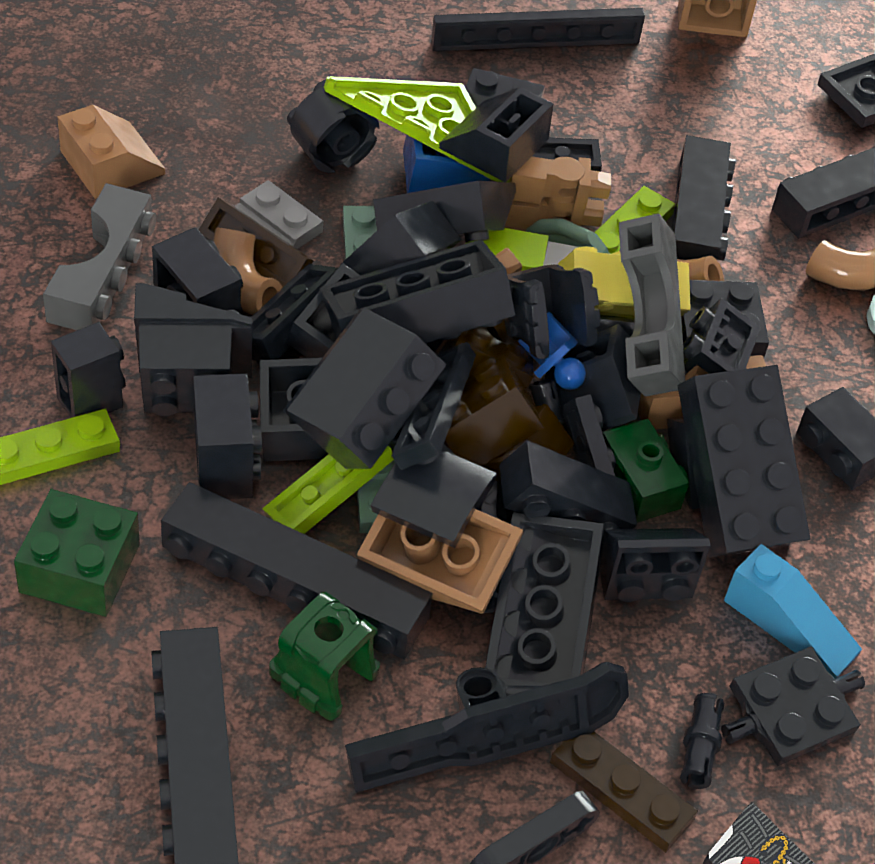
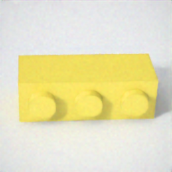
M578 247L573 249L571 253L558 263L565 270L584 268L592 273V287L597 288L599 305L594 306V308L600 310V315L635 318L632 291L627 273L621 262L620 251L608 254L599 253L594 247ZM677 261L682 316L691 310L689 263Z

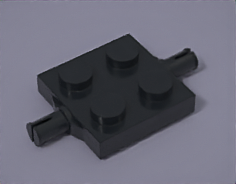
M812 646L737 676L732 680L729 687L741 705L743 718L722 725L723 737L727 736L725 741L728 744H733L740 739L754 735L766 747L777 766L782 765L857 731L861 724L846 702L845 695L858 689H863L865 687L864 677L858 678L861 672L853 670L835 679L827 672Z

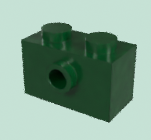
M649 419L602 432L606 446L611 448L615 457V477L630 482L637 523L681 509L689 487L688 475L685 469L676 463L668 450L664 436L656 432Z

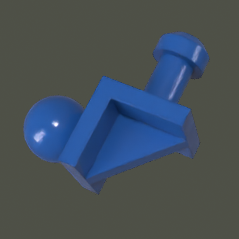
M548 312L549 358L538 359L531 355L541 365L534 374L540 379L554 366L556 383L563 389H576L585 381V367L582 362L575 358L564 359L563 357L578 341ZM520 339L518 342L530 354L529 346Z

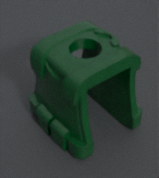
M324 591L310 602L280 634L278 639L279 652L269 663V675L277 682H281V689L292 699L295 700L299 696V704L313 714L318 711L327 720H334L342 713L343 707L338 689V670L345 664L371 682L379 674L380 663L374 658L373 639L378 632L377 628L365 619L359 620L352 610L340 604L337 598Z

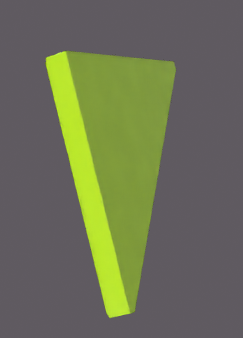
M334 76L326 78L325 92L495 182H503L439 149V142L476 108L462 83Z

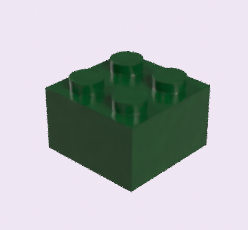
M50 489L14 559L18 592L107 617L140 546L138 512Z

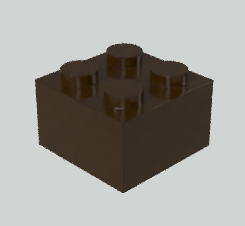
M504 354L497 359L483 361L473 370V374L466 381L445 442L456 456L483 466L544 428L530 392Z

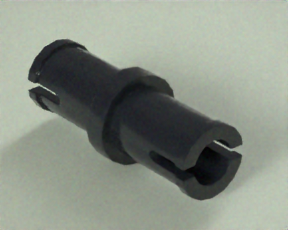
M700 693L694 698L691 726L684 733L683 744L687 749L680 780L683 784L688 782V787L694 789H704L711 785L714 756L720 751L722 744L719 727L725 703L722 698H719L715 707L717 695L713 693Z

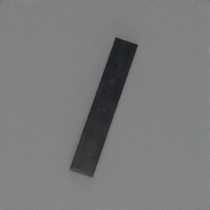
M643 8L434 15L431 47L432 51L637 44L640 42L645 13Z

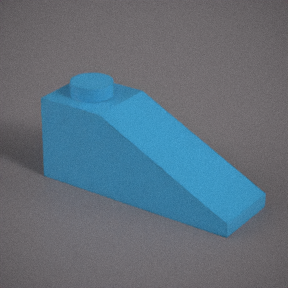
M760 544L735 570L724 601L794 653L812 646L827 672L835 679L840 677L860 654L862 648L799 570L767 547Z

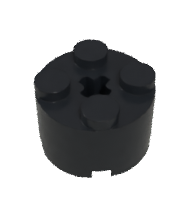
M323 80L315 86L313 92L298 107L290 111L287 116V122L290 125L292 136L314 165L322 172L333 173L336 172L333 167L345 164L347 168L358 164L370 153L377 141L374 133L376 127L379 129V122L373 116L325 92L324 85L326 80Z

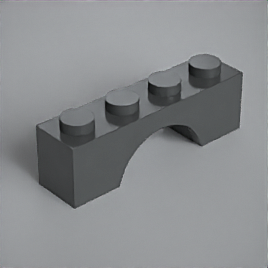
M105 184L91 208L93 239L101 243L105 248L88 261L58 266L43 293L47 323L80 330L108 318L113 296L116 291L121 292L127 280L128 268L131 263L136 264L138 262L144 238L146 235L151 236L155 229L157 215L152 212L150 194Z
M658 213L619 222L621 262L629 279L635 311L633 334L630 338H625L628 379L645 397L678 391L677 385L686 381L676 237Z

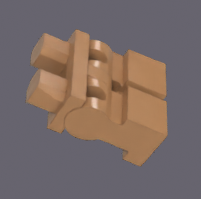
M531 157L510 178L509 182L516 184V193L504 228L526 231L529 226L539 219L563 218L579 226L601 227L604 215V201L591 200L588 197L609 198L611 173L592 171L590 158L579 157L576 160L571 157H559L552 160Z

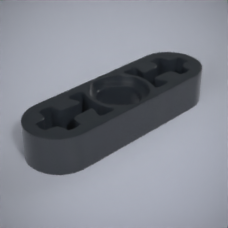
M578 791L487 846L470 864H534L586 831L597 820L600 811L584 791Z

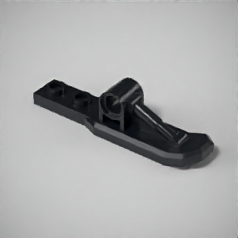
M602 662L577 677L544 686L506 685L503 680L498 678L494 671L488 668L477 667L468 669L461 673L456 680L460 711L450 716L346 744L345 749L351 780L357 793L449 766H477L573 739L580 735L590 734L613 720L628 698L627 673L623 666Z

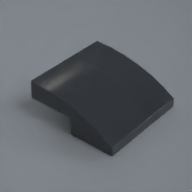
M442 450L441 454L434 461L426 465H419L418 463L401 470L395 463L370 506L372 512L456 548L475 509L480 510L497 477V473Z

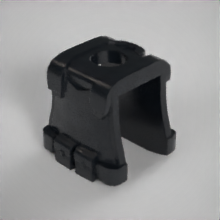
M553 264L507 275L515 316L505 319L506 334L511 337L516 336L529 346L531 355L538 359L549 358L548 312L561 323L579 344L588 347L597 342L598 334L596 327L600 326V310L594 308V306L599 305L597 288L592 287L593 276L589 270L584 268L565 270L562 266Z

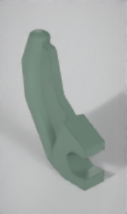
M563 218L539 219L526 229V232L548 235V241L576 247H594L599 253L609 254L607 247L597 234Z

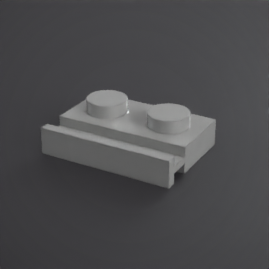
M269 180L241 197L240 203L235 205L237 209L296 249L323 232L322 219Z

